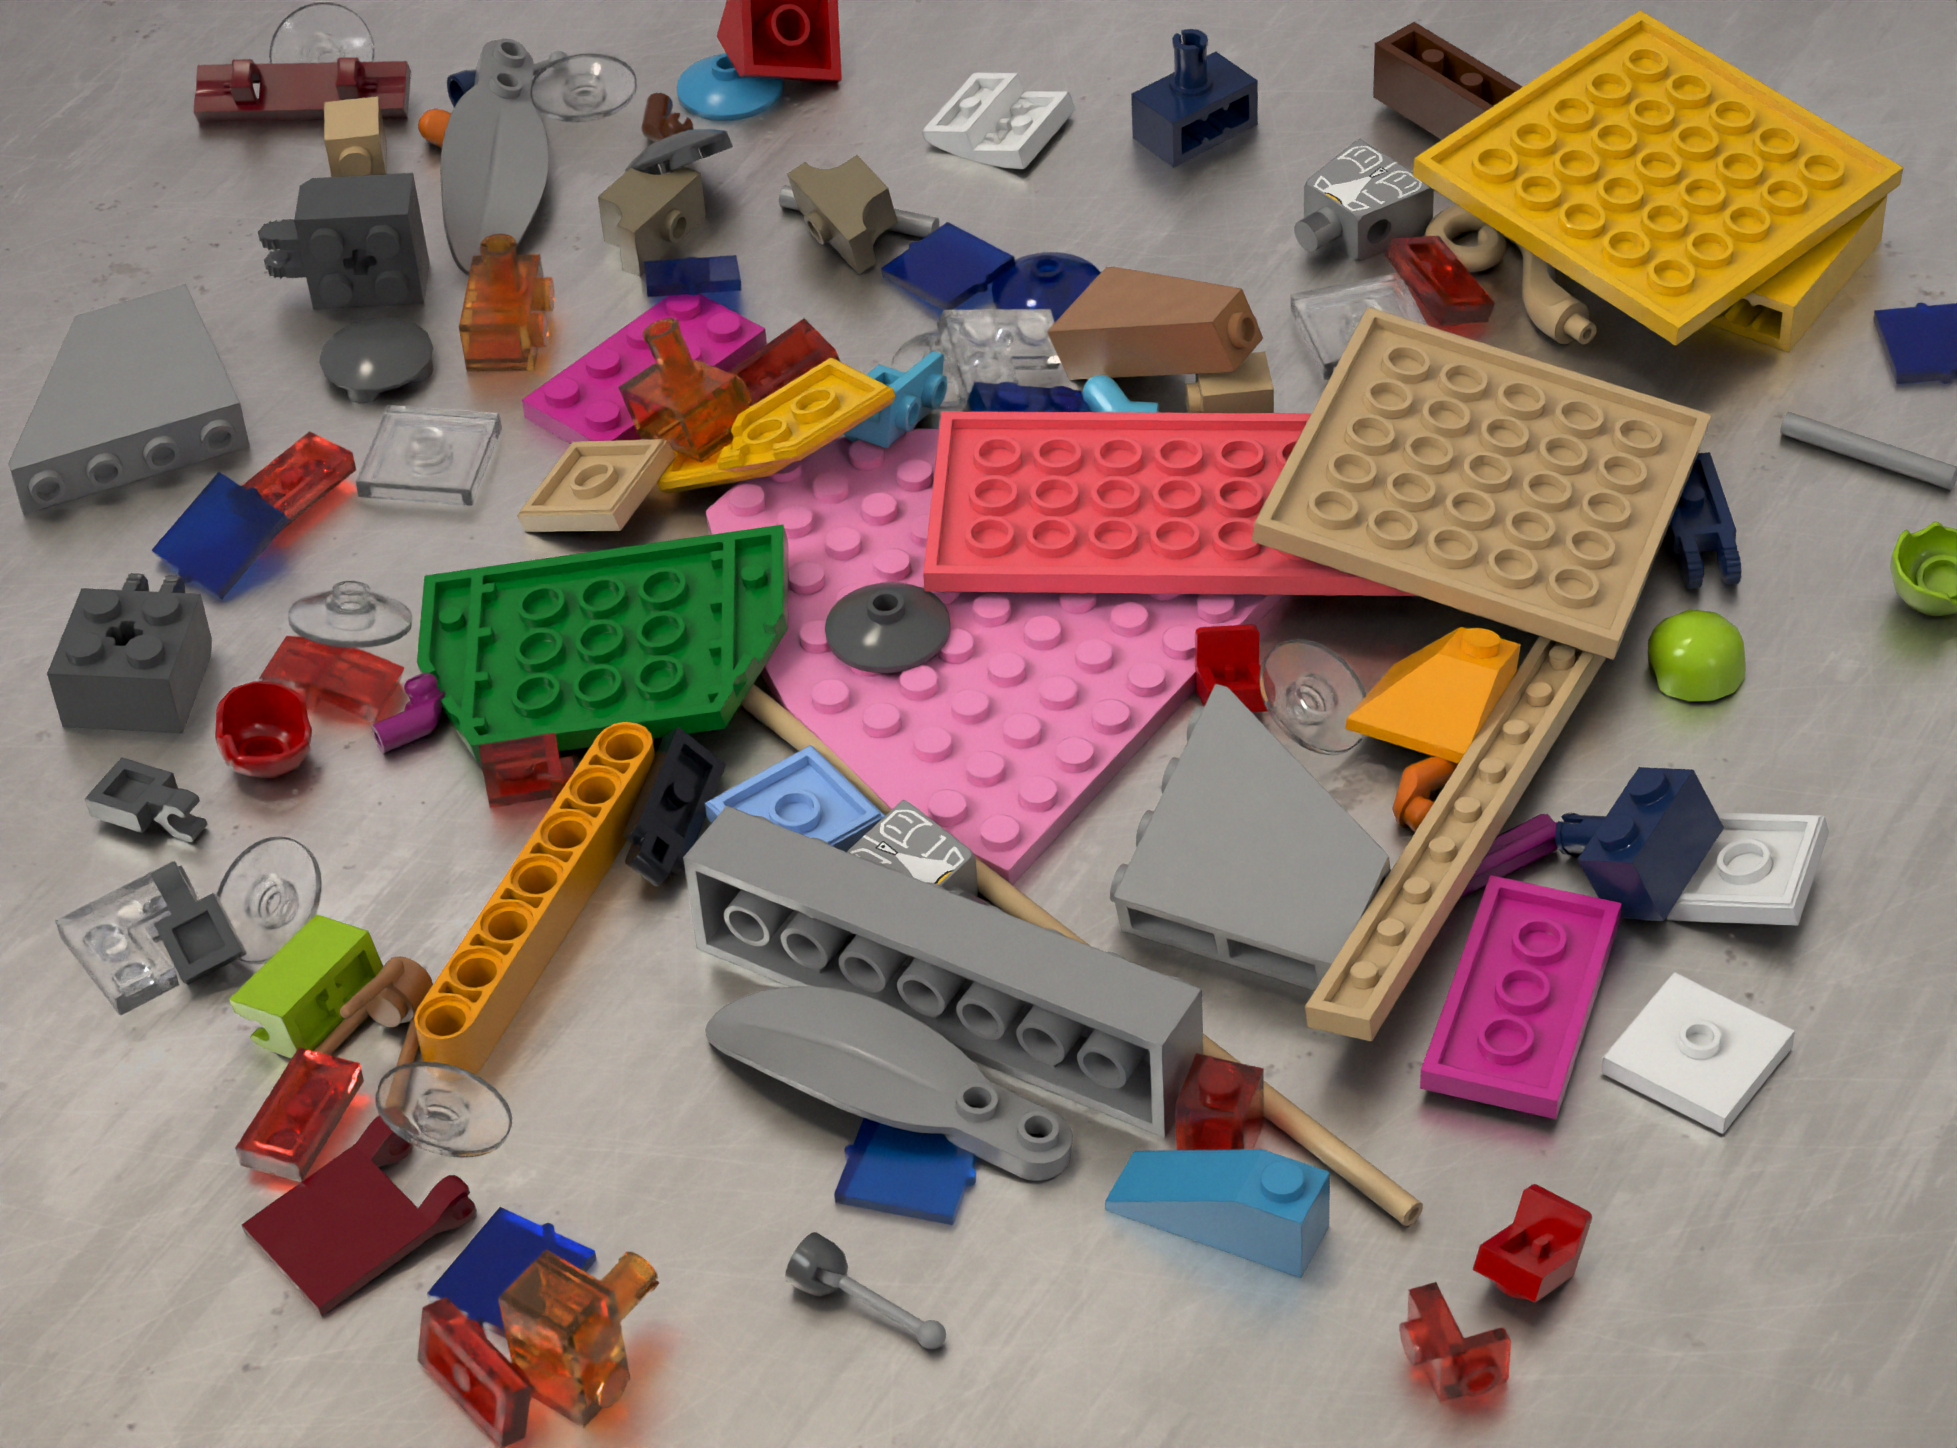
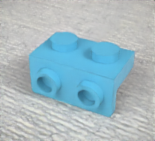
M932 351L906 373L880 364L867 373V376L893 388L895 393L894 402L845 432V437L851 442L862 440L888 448L907 431H911L933 409H938L944 400L948 383L947 377L942 375L944 354Z

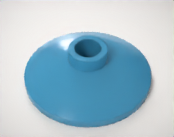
M726 53L713 55L697 61L681 74L677 82L679 102L687 111L698 117L717 121L739 120L757 115L771 107L779 99L783 90L782 79L740 77Z

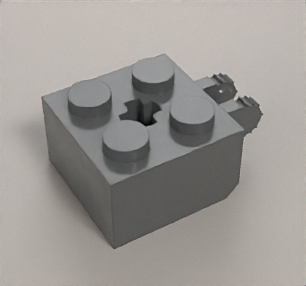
M413 173L312 178L300 185L294 219L269 221L267 224L264 223L258 231L259 240L262 242L263 248L274 250L273 252L270 251L264 259L265 268L268 270L269 276H274V278L280 277V279L282 277H306L313 309L424 304L429 256Z
M137 573L128 574L122 590L81 588L47 672L62 727L183 733L211 658L212 637L201 594L185 593V581H183L180 575L165 576L159 592L149 591L148 579H146L144 574Z

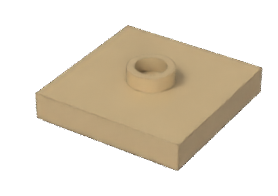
M663 439L572 442L519 511L517 517L525 532L621 531L676 455L669 441Z

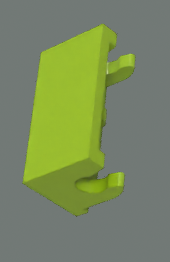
M315 914L229 1001L236 1014L249 1021L254 1020L263 1026L258 1027L250 1035L252 1041L269 1051L292 1058L294 1064L301 1065L313 1053L315 1048L345 1019L340 1015L341 1007L377 976L383 968V964L368 930Z

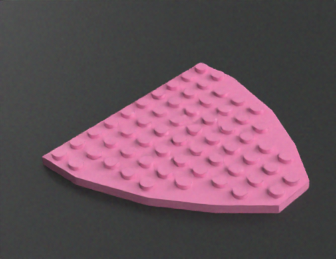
M914 429L907 431L888 448L862 440L851 442L846 437L836 438L804 459L789 464L772 476L738 481L706 510L709 534L784 524L788 539V630L761 671L776 702L821 740L890 810L896 807L903 799L911 803L968 847L976 858L1012 885L1196 690V629L1199 627L1247 624L1256 626L1284 596L1252 594L931 592L943 602L950 618V633L942 650L926 663L906 671L895 673L866 672L845 664L833 654L826 640V619L833 606L841 598L867 585L883 582H900L924 588L923 571L939 429Z

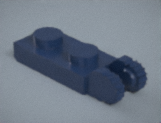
M1710 452L1698 453L1666 531L1673 554H1678L1680 573L1687 589L1700 588L1702 586L1704 565L1699 553L1706 551H1716L1719 573L1725 585L1739 584L1741 582V562L1735 542L1736 528Z

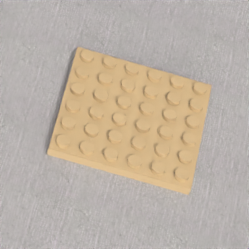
M1367 307L1254 523L1251 541L1614 660L1707 434L1712 415Z

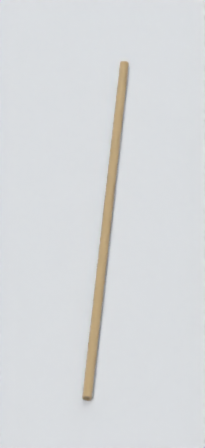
M754 684L752 685L740 706L796 750L801 751L812 745L885 816L891 811L808 728ZM976 858L978 892L1006 914L1045 929H1054L1068 938L1089 945L985 863ZM1203 1033V1065L1207 1072L1404 1226H1409L1418 1219L1423 1210V1204Z

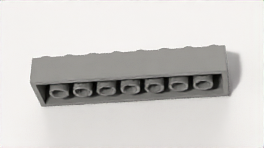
M726 806L683 857L696 948L790 987H830L863 994L887 1003L913 1016L943 1035L973 1061L1164 1138L1204 1082L1202 989L1192 986L1178 977L1166 976L1130 962L1116 953L1104 952L1068 938L1054 929L1042 928L1006 914L997 907L980 904L949 892L935 883L923 882L892 870L878 861L861 858L830 846L821 839L807 837L776 825L762 816H753L730 806Z

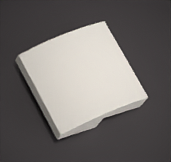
M973 73L922 130L925 141L953 155L990 166L1025 169L1075 111V107L1069 91H1024L1018 73Z

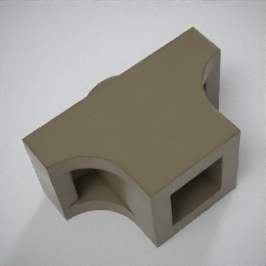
M858 155L844 164L831 169H817L804 162L789 172L787 175L797 207L804 214L805 223L814 238L822 245L829 242L859 275L877 263L873 250L875 240L882 232L898 222L889 189Z
M684 166L674 172L661 175L648 174L630 168L598 196L604 241L620 248L622 269L640 277L706 218L701 173Z

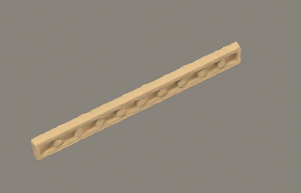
M1542 636L1538 637L1307 1002L1305 1011L1308 1028L1373 1041L1606 657L1582 651L1576 647Z

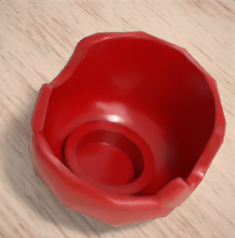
M253 681L234 687L221 699L217 706L216 743L226 765L233 767L234 771L249 778L273 779L297 770L311 750L312 727L308 719L307 703L299 693L280 683Z

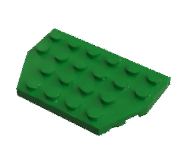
M784 524L424 575L417 665L420 673L433 674L438 681L439 691H445V698L441 699L443 711L476 762L591 747L597 736L605 728L623 722L637 723L646 727L651 733L652 738L664 737L677 727H680L687 734L725 729L788 630V539Z

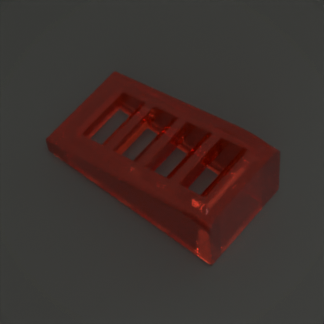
M803 318L711 384L716 393L732 409L753 406L827 359L834 358L838 361L840 359L835 348ZM769 377L772 381L764 386L760 381ZM745 387H749L754 392L747 399L738 392Z

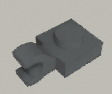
M122 757L85 798L92 818L141 833L154 820L161 824L175 838L185 842H193L208 825L206 819L190 814L193 808L200 802L199 797L189 790L178 788L172 772Z
M175 861L151 873L171 913L166 918L154 923V926L183 983L189 985L247 954L218 895L212 893L198 900L184 868L181 865L178 866Z

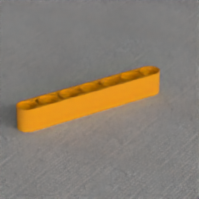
M631 722L617 723L605 728L597 736L418 1006L414 1021L424 1068L430 1078L440 1083L455 1084L474 1077L481 1070L627 842L623 838V832L655 758L652 735L646 727Z

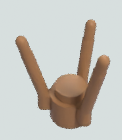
M401 956L391 957L377 976L341 1007L340 1015L345 1019L300 1065L299 1073L302 1076L310 1075L369 1015L376 1022L387 1027H395L400 1023L410 1022L383 1107V1112L393 1111L396 1113L419 1046L414 1016L418 1006L433 985L428 972L419 963L410 958Z

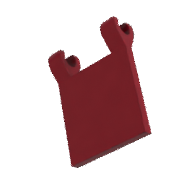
M393 1111L381 1113L369 1124L356 1144L241 1224L244 1233L321 1316L325 1315L436 1233L463 1226L476 1214L475 1204L468 1197L470 1194L468 1185L456 1175H448L440 1180L418 1208L379 1168L380 1166L404 1159L413 1149L412 1140L405 1133L407 1129L405 1121Z

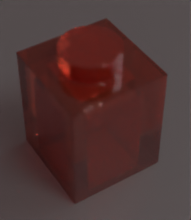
M1196 1053L1175 1104L1176 1150H1254L1264 1124V1068Z

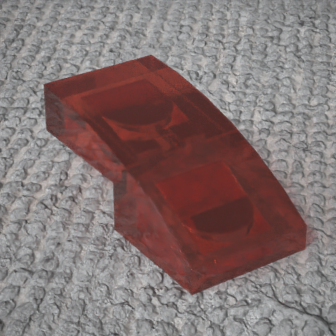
M286 636L262 672L259 681L280 683L296 691L305 699L307 709L313 712L321 699L375 724L398 687L405 668L377 655L344 644L309 637Z

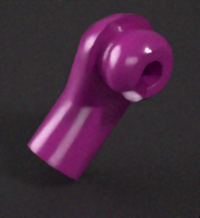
M422 673L408 679L404 685V690L410 701L406 704L404 712L371 725L374 739L383 754L429 735L436 728L443 711L441 699L445 698V691H439L438 681L433 674Z

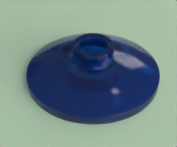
M1041 252L1026 255L1010 262L998 272L992 283L993 303L1003 316L1015 323L1034 328H1050L1101 272L1091 262L1068 253Z

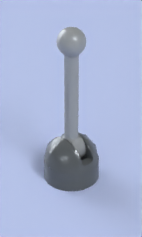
M813 1232L806 1236L794 1251L785 1273L786 1282L804 1293L817 1297L828 1296L840 1288L917 1334L918 1341L924 1348L937 1349L945 1342L946 1330L940 1322L935 1320L924 1322L848 1277V1263L845 1253L834 1242L817 1232Z

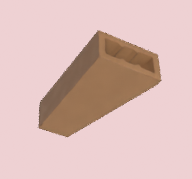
M1106 267L1047 331L1069 380L1090 379L1097 375L1117 378L1235 372L1263 340L1258 322L1252 313L1242 288L1120 267Z

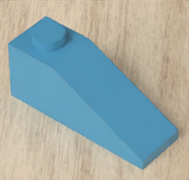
M1263 1149L1134 1151L1105 1200V1210L1302 1278L1329 1228L1330 1172Z

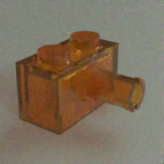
M493 234L481 241V255H474L472 258L459 323L466 371H535L538 348L547 347L548 320L545 311H553L555 291L553 278L544 277L540 254L517 255L516 240L508 234Z
M673 318L661 319L650 324L642 333L655 363L618 388L640 437L647 440H668L673 451L702 463L732 442L734 436L731 428L737 415L749 408L748 404L751 402L750 392L745 383L736 374L715 368L701 360L692 359L681 333L678 320L674 321Z
M546 1249L498 1298L517 1388L582 1428L603 1408H609L614 1405L622 1396L628 1381L631 1379L620 1322L649 1292H652L659 1285V1281L656 1280L658 1275L647 1260L634 1252H625L619 1258V1262L601 1280H598Z

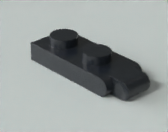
M680 727L675 728L662 738L623 832V838L631 843L625 864L655 887L661 885L669 874L674 876L684 868L683 857L695 844L706 817L705 803L713 799L726 766L722 760Z

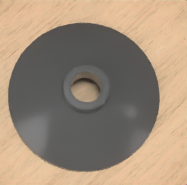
M900 582L876 583L850 592L833 606L826 619V640L833 654L853 668L872 673L901 672L926 663L942 650L949 637L950 618L943 602L933 593L925 592L924 588Z

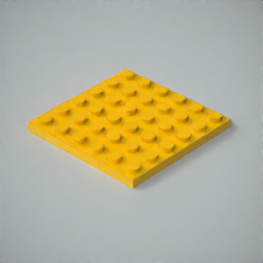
M1641 10L1415 157L1413 176L1675 346L1900 186L1903 173L1902 166Z

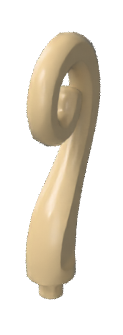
M1459 205L1451 206L1432 218L1426 228L1425 244L1429 255L1437 263L1446 268L1461 272L1489 269L1497 265L1504 257L1507 248L1504 236L1513 242L1523 255V301L1528 316L1537 328L1560 344H1568L1574 340L1581 344H1587L1594 338L1596 325L1588 320V307L1560 287L1557 283L1555 267ZM1480 230L1477 246L1463 247L1452 241L1454 237L1461 233Z

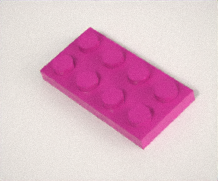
M682 285L522 399L524 417L569 444L581 441L640 440L767 347L766 330L695 290Z
M1490 875L1421 1068L1420 1089L1557 1119L1620 924L1622 903Z

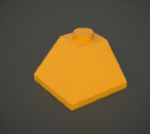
M1459 627L1395 663L1347 717L1345 729L1459 764L1516 674L1521 644L1501 639L1498 634L1488 629Z

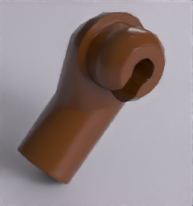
M654 93L648 97L641 126L643 135L648 139L657 142L670 135L693 130L694 126L689 117L686 118L683 124L678 121L680 113H672L673 102L666 94Z

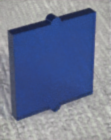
M947 222L921 241L911 242L909 249L883 266L881 272L883 278L949 313L976 293L986 292L990 283L1016 266L1013 255Z
M736 255L644 261L647 297L741 291V278Z
M1917 303L1916 307L1874 310L1873 321L1896 384L1938 380L1943 384L1951 382V379H1957V303L1927 306L1925 303Z
M218 472L151 551L158 558L178 570V575L181 576L185 583L194 581L222 600L288 523L289 519L284 513L262 500V495L256 488H249L247 490Z
M863 1118L854 1144L847 1145L844 1149L846 1165L835 1190L834 1197L835 1203L954 1225L967 1186H973L976 1183L974 1167L978 1157L975 1153L948 1141L944 1134L913 1132Z
M499 1207L427 1292L428 1300L468 1320L472 1330H480L483 1327L525 1348L597 1260L594 1250L556 1233L554 1225L551 1223H545L541 1226Z

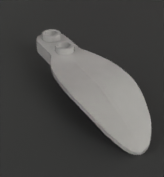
M512 39L493 40L484 45L476 67L474 87L468 90L457 102L449 118L443 138L440 182L444 228L448 245L457 267L470 277L478 278L489 275L498 269L513 253L533 219L547 181L549 164L547 136L540 115L530 99L534 61L525 47Z
M793 986L773 988L733 1001L719 1010L707 1023L705 1029L707 1039L721 1052L842 1110L894 1128L919 1133L944 1134L948 1141L955 1146L1027 1180L1042 1181L1054 1178L1061 1174L1070 1162L1073 1135L1069 1124L1063 1117L990 1082L975 1063L943 1035L913 1016L872 997L830 987ZM1030 1134H1036L1043 1138H1036L1031 1136Z

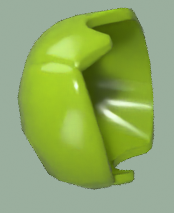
M1935 521L1915 533H1910L1907 529L1899 535L1890 564L1896 593L1911 609L1928 616H1943L1957 613V529L1943 527L1941 523Z
M1687 610L1665 618L1653 629L1648 639L1649 668L1655 670L1658 688L1664 694L1686 701H1714L1734 693L1745 679L1744 642L1738 628L1720 614L1711 611Z

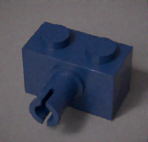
M1196 29L1182 30L1181 35L1178 33L1174 34L1172 38L1174 48L1173 73L1131 93L1133 139L1173 168L1258 125V80L1216 51L1207 55L1208 37L1204 32Z
M1639 767L1607 816L1579 815L1576 813L1563 814L1561 816L1563 821H1558L1556 824L1555 842L1562 854L1570 856L1581 854L1577 860L1598 898L1622 903L1621 918L1664 921L1724 829V826L1694 770Z

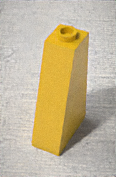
M1887 195L1712 319L1708 324L1789 353L1882 241Z

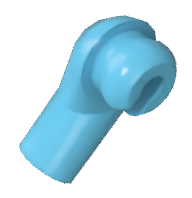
M1093 376L1088 379L1083 387V401L1090 412H1160L1159 403L1129 401L1117 383L1109 376Z

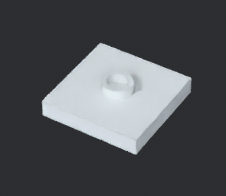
M1716 812L1724 829L1671 909L1667 920L1798 926L1829 834L1825 815Z
M1674 972L1603 1056L1601 1073L1724 1134L1792 1049L1795 1030Z

